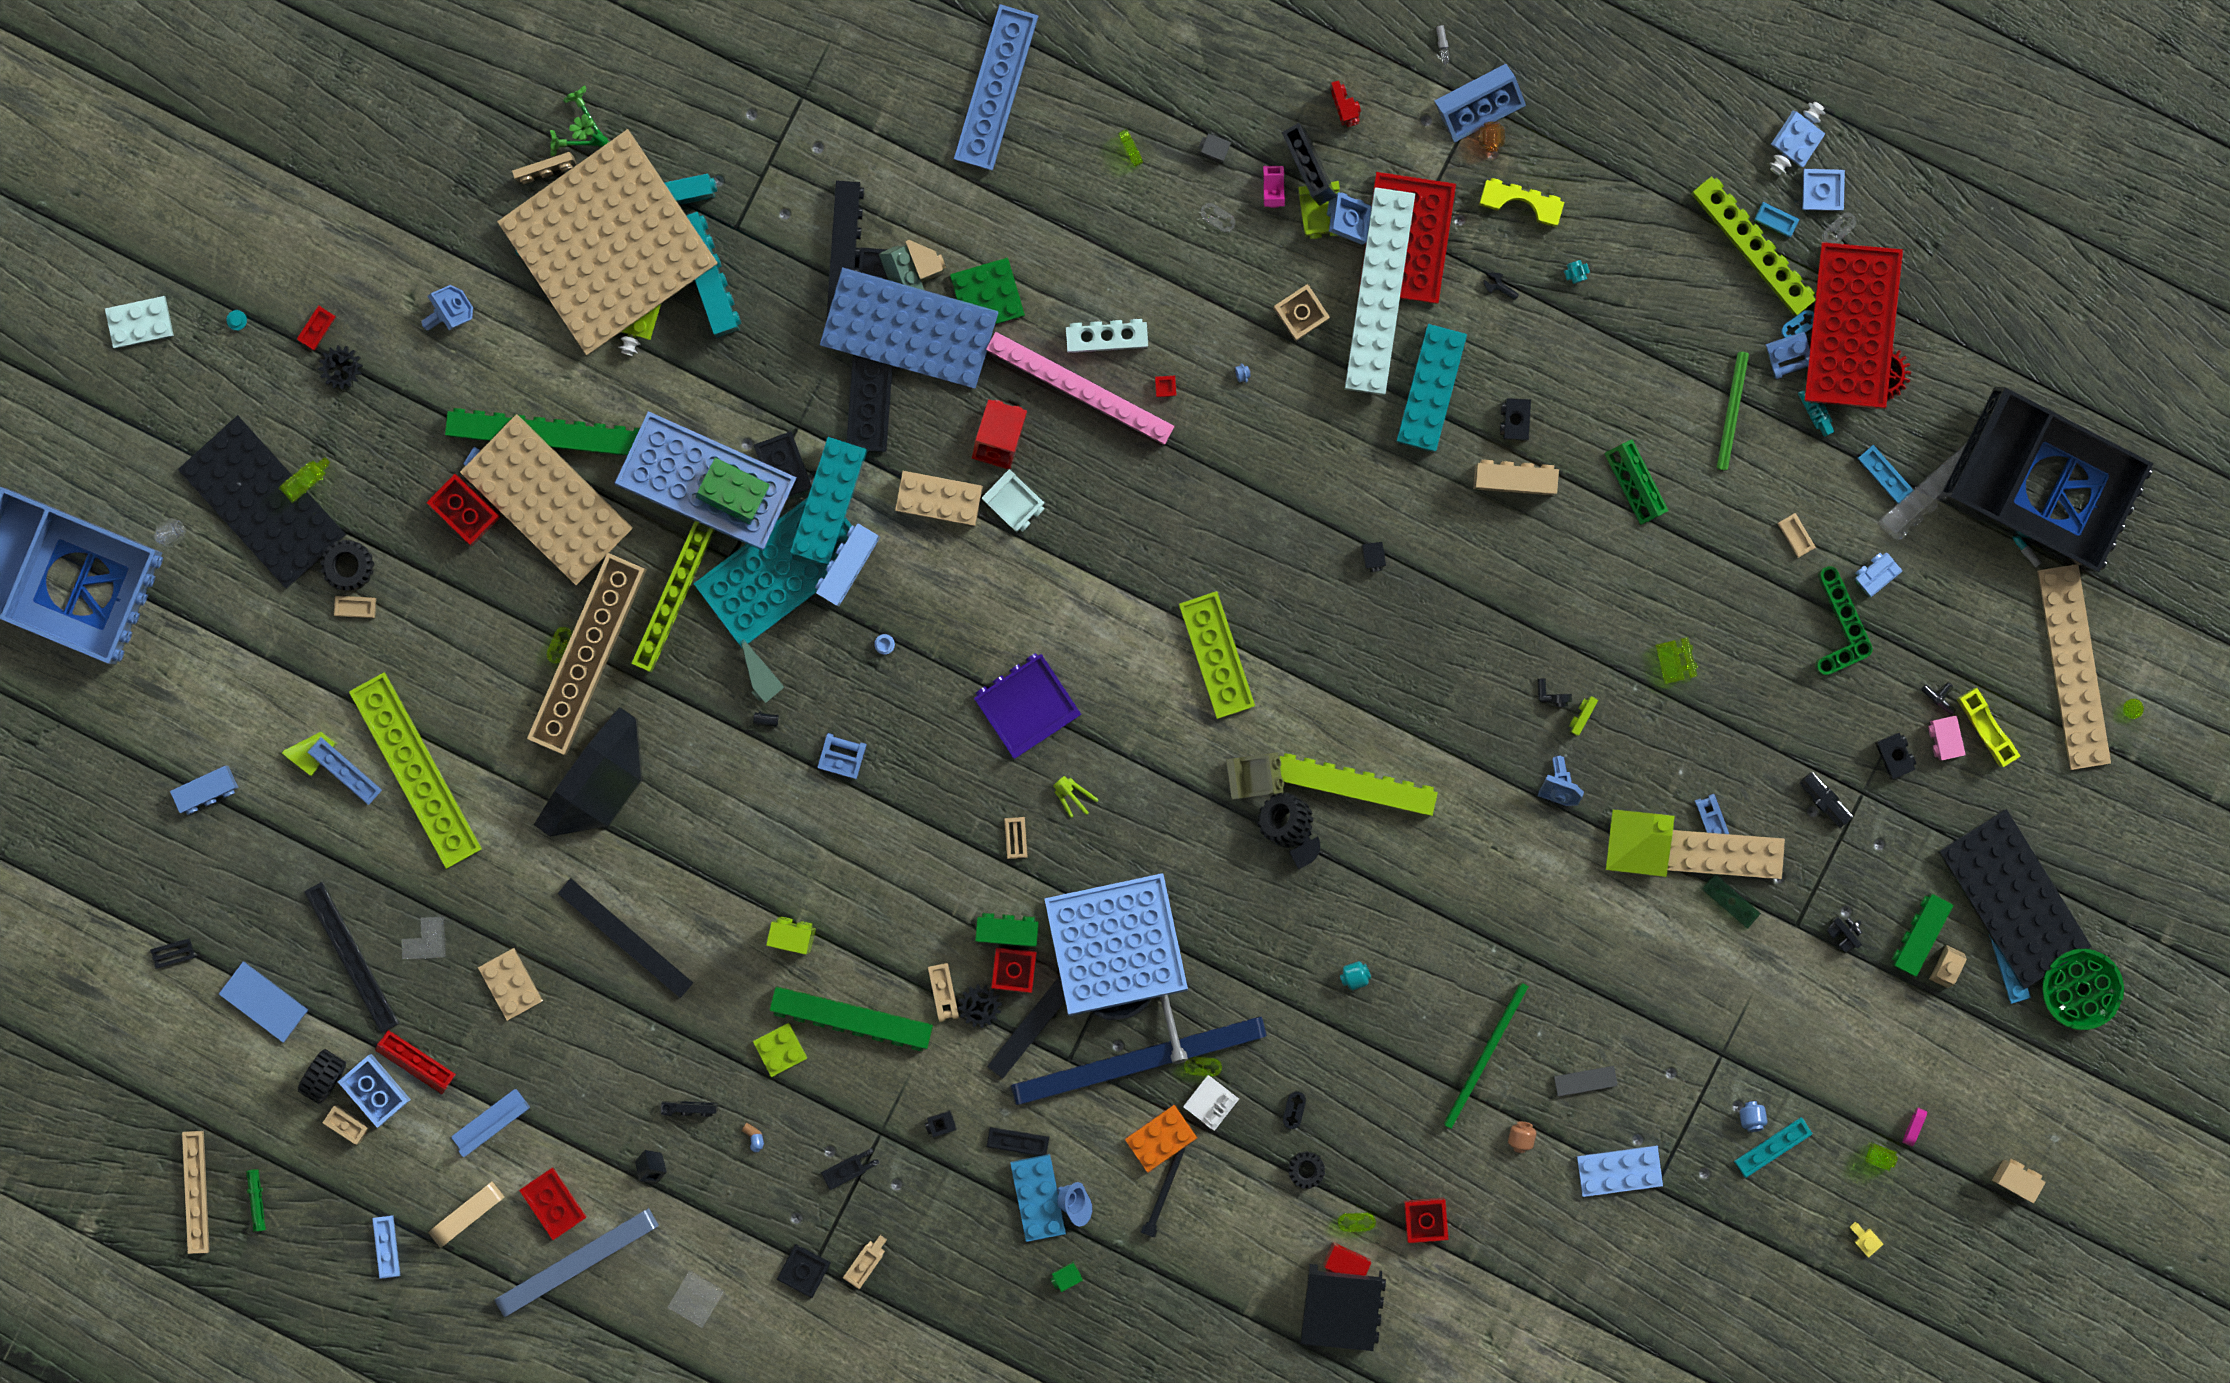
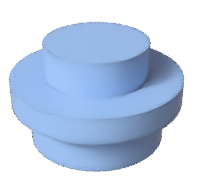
M882 634L876 638L874 645L880 654H889L893 651L895 642L891 636Z

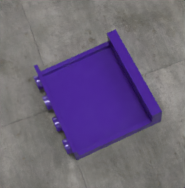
M1034 653L1026 659L1028 663L1022 667L1019 664L1009 670L1010 675L1005 678L1001 675L992 681L994 685L989 689L985 686L976 692L977 697L974 698L1014 759L1082 715L1042 654L1037 655Z

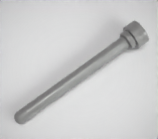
M1168 995L1161 996L1160 1000L1173 1047L1172 1055H1170L1172 1064L1186 1062L1188 1060L1187 1053L1180 1046Z

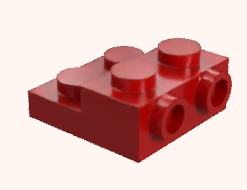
M1339 80L1332 82L1330 90L1341 125H1347V128L1358 125L1361 113L1359 102H1354L1353 97L1345 99L1347 96L1345 85H1340Z

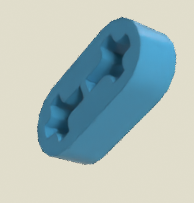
M1810 310L1803 311L1787 322L1781 329L1783 338L1792 336L1791 334H1786L1788 331L1787 326L1790 328L1795 325L1798 326L1794 334L1805 333L1813 327L1814 312ZM1803 315L1812 317L1810 320L1811 325L1808 323L1800 325V322L1804 320Z

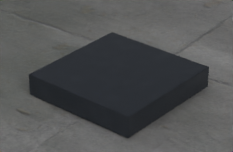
M795 1244L777 1280L813 1298L831 1262Z

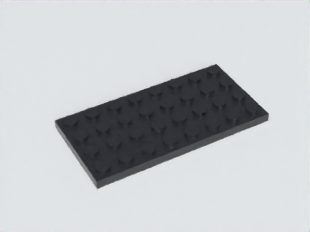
M239 415L178 469L286 589L323 557V553H326L329 546H332L336 541H341L347 535Z
M2007 809L1999 812L1938 851L2023 989L2042 979L2046 971L2051 968L2052 962L2060 955L2071 950L2089 949L2092 947ZM2066 961V962L2060 964L2057 968H2059L2060 966L2064 965V964L2067 963L2068 961Z

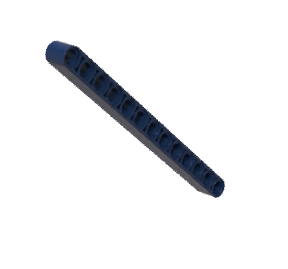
M1261 1016L1179 1039L1181 1048L1186 1051L1187 1057L1190 1058L1266 1037L1267 1033ZM1171 1041L1010 1085L1015 1104H1023L1172 1063L1170 1056L1173 1050Z

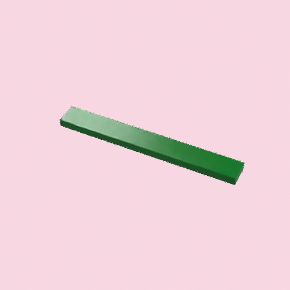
M1522 982L1519 983L1444 1121L1445 1126L1452 1129L1529 986Z

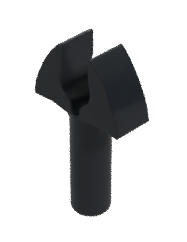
M1491 272L1487 274L1494 278L1497 284H1489L1486 280H1483L1484 286L1490 294L1493 290L1498 289L1513 300H1516L1519 296V293L1502 283L1501 277L1503 274Z

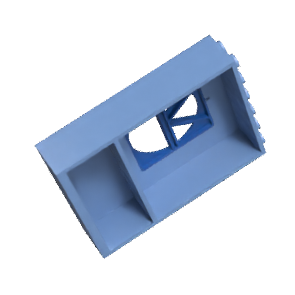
M0 487V619L108 664L120 662L125 652L122 649L132 636V632H130L132 625H136L140 617V613H138L141 605L144 606L148 595L146 591L148 587H152L155 581L154 572L162 564V552L10 489ZM74 552L87 553L86 560L66 608L63 611L49 596L46 585L48 571L58 558ZM95 558L100 559L110 571L109 574L87 577ZM113 582L112 597L104 608L98 605L84 587V585ZM80 595L93 610V614L85 616L73 614Z

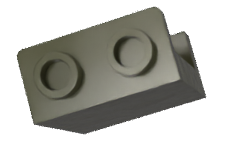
M1278 752L1226 759L1231 799L1284 793V781L1280 770L1281 760Z

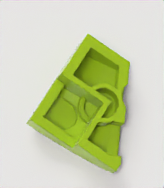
M319 732L285 749L282 754L310 776H313L321 764L307 751L320 737L334 748L338 743L323 732Z

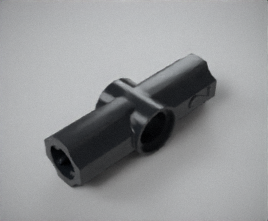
M1810 772L1799 782L1801 787L1813 798L1814 804L1823 813H1826L1839 828L1844 826L1853 817L1839 802L1837 795L1828 786L1826 787L1813 772Z

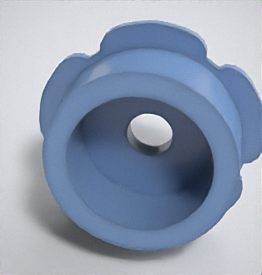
M1241 363L1240 366L1235 367L1238 382L1245 381L1247 383V378L1251 377L1248 366L1244 367Z

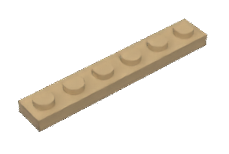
M204 1131L182 1132L188 1254L209 1253Z

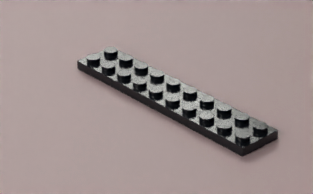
M860 247L859 272L888 280L879 257L880 253L888 249ZM853 355L847 443L867 449V451L887 452L893 365Z

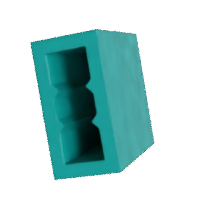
M709 174L664 182L679 205L715 198L714 192H718L716 181Z

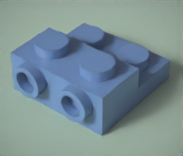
M1338 192L1336 193L1337 197L1330 200L1328 204L1327 216L1331 217L1329 231L1363 245L1367 242L1372 206L1365 204L1362 200L1353 199L1345 193Z

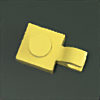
M1856 1222L1850 1226V1229L1858 1236V1239L1854 1242L1868 1258L1884 1245L1870 1228L1864 1231Z

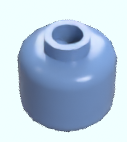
M1757 1101L1747 1102L1745 1107L1740 1109L1741 1125L1748 1132L1761 1131L1767 1125L1765 1107L1757 1105Z

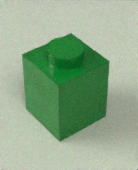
M1074 1261L1052 1272L1053 1278H1051V1282L1055 1289L1059 1288L1061 1292L1083 1281Z

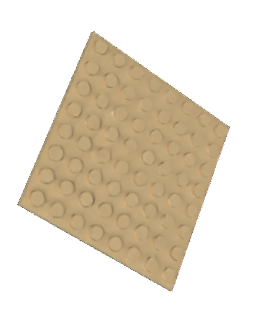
M629 129L497 221L586 355L592 353L718 264Z

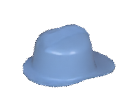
M1076 1182L1072 1185L1059 1187L1057 1189L1059 1193L1057 1199L1059 1208L1067 1213L1074 1225L1080 1227L1087 1224L1092 1214V1203L1083 1184Z

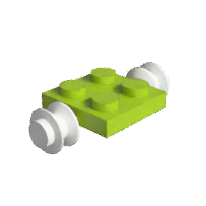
M661 304L621 331L629 336L621 338L624 342L623 346L618 347L622 349L621 353L633 356V353L638 354L635 346L640 345L637 339H634L636 336L651 340Z

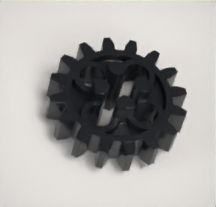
M337 345L336 351L330 347V354L323 353L325 360H319L323 367H319L318 370L324 372L320 377L322 379L327 378L326 384L333 383V388L335 389L340 385V388L343 390L345 389V384L352 387L351 382H358L359 380L356 376L362 375V372L358 371L359 368L363 367V364L358 363L361 357H354L355 350L349 353L348 346H345L342 350L341 346ZM335 355L339 356L338 361L343 365L347 364L348 359L353 360L351 366L343 367V370L349 375L347 380L342 379L343 373L339 370H336L332 376L328 373L330 369H337L339 367L333 361Z

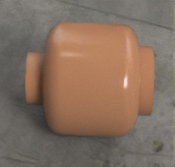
M1517 1122L1510 1129L1509 1145L1518 1153H1525L1526 1150H1531L1535 1143L1536 1130L1528 1122Z

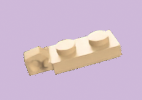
M880 1235L875 1243L869 1241L843 1278L860 1289L883 1257L885 1251L881 1247L887 1239Z

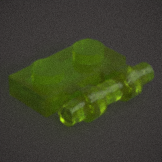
M1689 637L1681 638L1682 647L1677 648L1675 640L1655 645L1664 684L1684 680L1683 671L1687 670L1690 678L1698 676L1696 670L1698 666L1697 662H1694L1692 654L1694 649L1693 645H1690ZM1680 653H1684L1686 665H1681Z

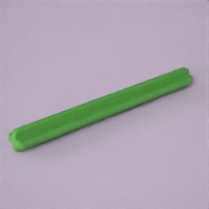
M1741 351L1737 353L1717 469L1723 471L1728 470L1749 357L1748 353Z

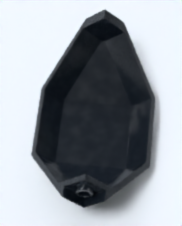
M622 707L618 708L587 745L554 790L535 821L534 826L549 837L611 825L643 781L637 718Z

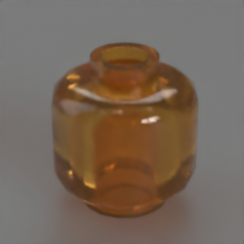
M1484 122V125L1479 128V145L1486 148L1488 152L1498 151V148L1505 144V128L1500 125V122Z

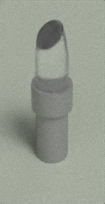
M1444 25L1437 26L1436 30L1438 48L1440 49L1443 64L1446 65L1449 62L1448 40H1446Z

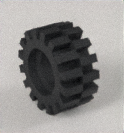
M1305 1151L1293 1157L1289 1163L1288 1172L1290 1179L1296 1186L1303 1189H1311L1322 1182L1325 1175V1166L1319 1156L1313 1152ZM1309 1162L1314 1166L1315 1171L1311 1177L1304 1178L1299 1174V1167L1302 1163Z

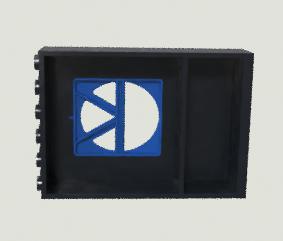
M1994 387L1940 496L2079 565L2087 571L2100 572L2107 564L2108 560L2106 558L2109 552H2112L2116 546L2117 541L2115 540L2118 534H2121L2125 528L2126 523L2124 522L2127 516L2131 515L2134 510L2136 498L2143 492L2145 480L2152 474L2154 463L2006 387ZM2050 456L2069 458L2042 513H2039L2030 503L2026 493V480L2032 467L2038 461ZM2076 463L2085 470L2089 478L2088 480L2068 481ZM2091 488L2090 499L2086 507L2079 514L2075 511L2063 489ZM2058 499L2068 513V519L2058 520L2050 518Z

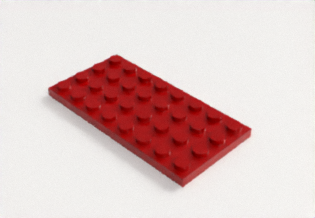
M1822 242L1805 402L1886 409L1903 249Z

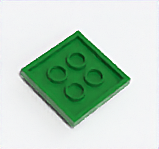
M1008 257L950 274L957 300L998 311L995 325L1025 316Z

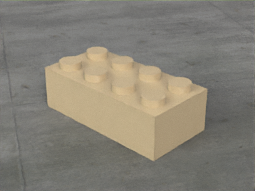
M1482 460L1475 465L1473 489L1554 496L1557 494L1559 469H1554V465H1542L1541 468H1535L1532 463H1522L1520 466H1514V462L1502 461L1500 465L1494 464L1493 460Z
M903 471L895 511L976 526L983 486Z

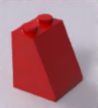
M988 399L975 440L972 459L1008 470L1011 469L1027 410H1023L1019 406L1006 405L999 400Z

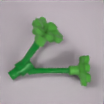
M585 85L580 90L568 94L563 101L565 103L575 101L578 108L581 107L584 113L581 119L579 117L574 119L576 125H570L569 130L574 132L572 137L576 140H586L587 136L592 138L590 141H567L566 139H558L555 131L550 130L552 141H550L551 157L556 155L559 147L590 145L602 148L610 142L598 129L584 106L585 102L582 96L586 92Z

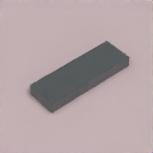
M1614 1065L1554 1076L1557 1096L1618 1086Z

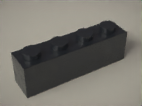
M1297 123L1281 132L1310 195L1316 203L1321 206L1337 197L1310 137L1301 124Z

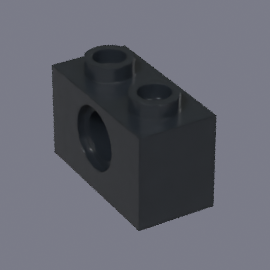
M1506 398L1505 403L1501 404V415H1504V423L1500 424V435H1503V440H1529L1531 399ZM1512 414H1517L1520 417L1518 425H1513L1510 422Z
M1900 732L1875 742L1890 779H1895L1916 770L1914 767L1916 765L1915 758L1912 753H1908L1906 748L1909 746L1907 739L1904 735L1901 736ZM1896 749L1902 753L1899 761H1895L1892 757V753Z

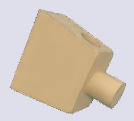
M1945 945L1929 979L1946 988L1953 986L1967 960L1965 954Z

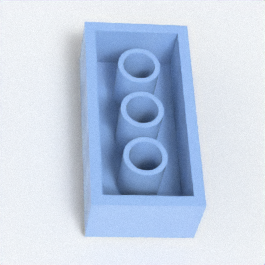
M857 524L856 527L851 526L846 535L849 539L846 544L841 543L836 551L838 554L835 562L833 560L830 561L826 568L828 574L825 579L821 577L815 587L818 589L816 592L818 595L838 607L880 539V536L860 524Z

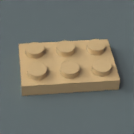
M571 152L513 170L512 172L514 178L519 183L528 184L533 182L534 178L538 176L546 178L554 175L553 172L561 170V172L568 171L573 168L572 165H575L576 161Z
M515 948L478 967L507 1021L543 1001Z

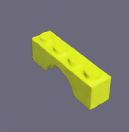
M1491 178L1490 181L1486 180L1479 202L1480 206L1498 211L1505 203L1520 200L1533 208L1537 222L1553 227L1558 226L1564 202L1560 201V197L1549 195V198L1541 196V192L1533 189L1527 192L1521 190L1522 187L1516 184L1506 186L1502 184L1503 181Z
M1973 688L1957 698L1958 703L1999 767H2005L2021 757L2011 740L1996 723L1988 704L1978 688Z

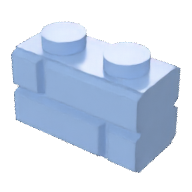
M1878 553L1871 559L1873 563L1869 567L1864 565L1856 572L1857 577L1854 580L1869 598L1902 572V569L1888 553L1883 555Z

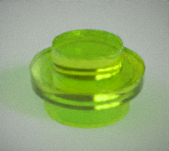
M2129 699L2123 705L2124 714L2131 719L2139 718L2144 711L2143 704L2138 699Z

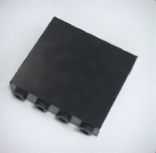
M1309 1264L1301 1344L1374 1351V1344L1379 1342V1332L1376 1331V1328L1381 1326L1382 1315L1378 1314L1379 1309H1383L1384 1297H1381V1291H1385L1386 1279H1382V1271H1379V1277L1318 1271V1264Z

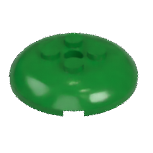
M2075 949L2060 955L2052 962L2051 968L2046 971L2042 990L2046 1007L2057 1021L2070 1028L2089 1030L2104 1025L2115 1016L2121 1001H2123L2124 983L2118 967L2109 957L2091 949ZM2068 961V962L2065 963L2064 965H2062V966H2060L2059 968H2057L2060 964H2062V963ZM2084 983L2087 990L2084 994L2080 995L2077 991L2078 986Z

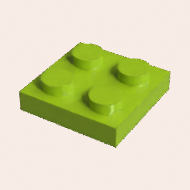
M790 1023L753 1041L771 1077L807 1059Z

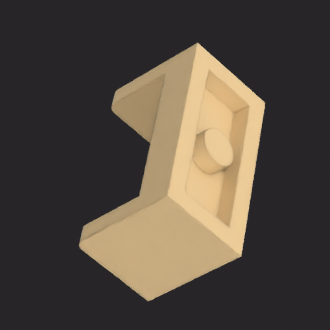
M339 1105L333 1106L323 1121V1124L356 1145L360 1144L371 1127Z

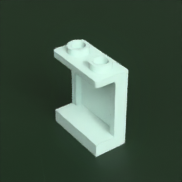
M1010 469L982 497V500L1016 532L1019 530L1023 532L1031 524L1028 520L1033 515L1037 517L1045 509L1042 507L1045 503Z

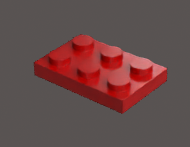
M554 1167L519 1190L552 1240L587 1218Z

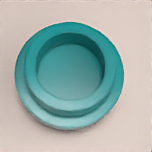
M234 310L227 316V325L233 330H242L247 324V317L242 311Z

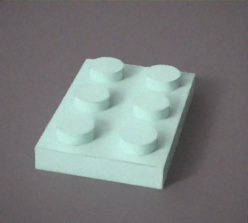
M165 296L105 308L114 349L174 336Z

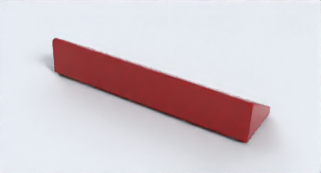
M389 1030L375 1049L376 1052L440 1094L445 1092L456 1075Z

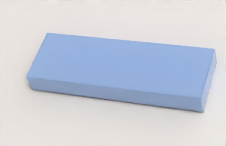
M394 1216L374 1217L372 1219L379 1279L400 1276Z

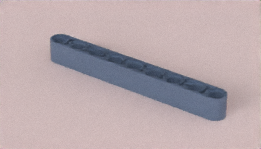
M648 1208L497 1297L494 1301L502 1315L506 1317L655 1229L659 1224Z

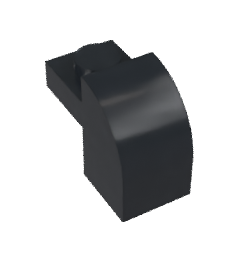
M1310 830L1308 831V837L1303 838V844L1289 851L1298 869L1312 863L1320 852L1319 837L1316 836L1310 839L1309 836L1312 835Z

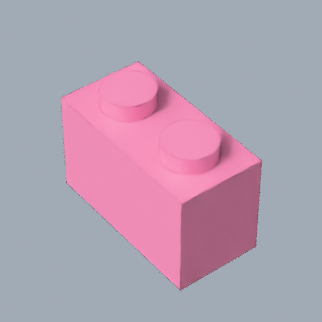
M1957 716L1930 721L1931 725L1928 726L1930 737H1934L1935 745H1933V752L1935 757H1938L1939 760H1946L1966 755Z

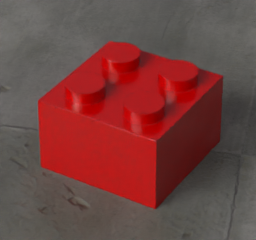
M996 947L991 988L1032 993L1037 952Z
M1445 1198L1404 1201L1406 1238L1408 1243L1449 1240Z
M1333 1242L1323 1265L1326 1268V1272L1366 1276L1372 1262L1369 1258Z

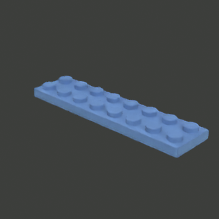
M999 5L954 160L993 171L1038 15Z

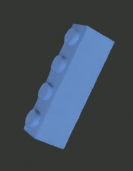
M1507 64L1435 100L1439 114L1454 142L1526 106L1517 80Z

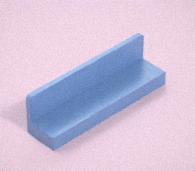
M517 1089L511 1091L452 1136V1139L460 1148V1154L463 1157L467 1156L527 1111L530 1106Z

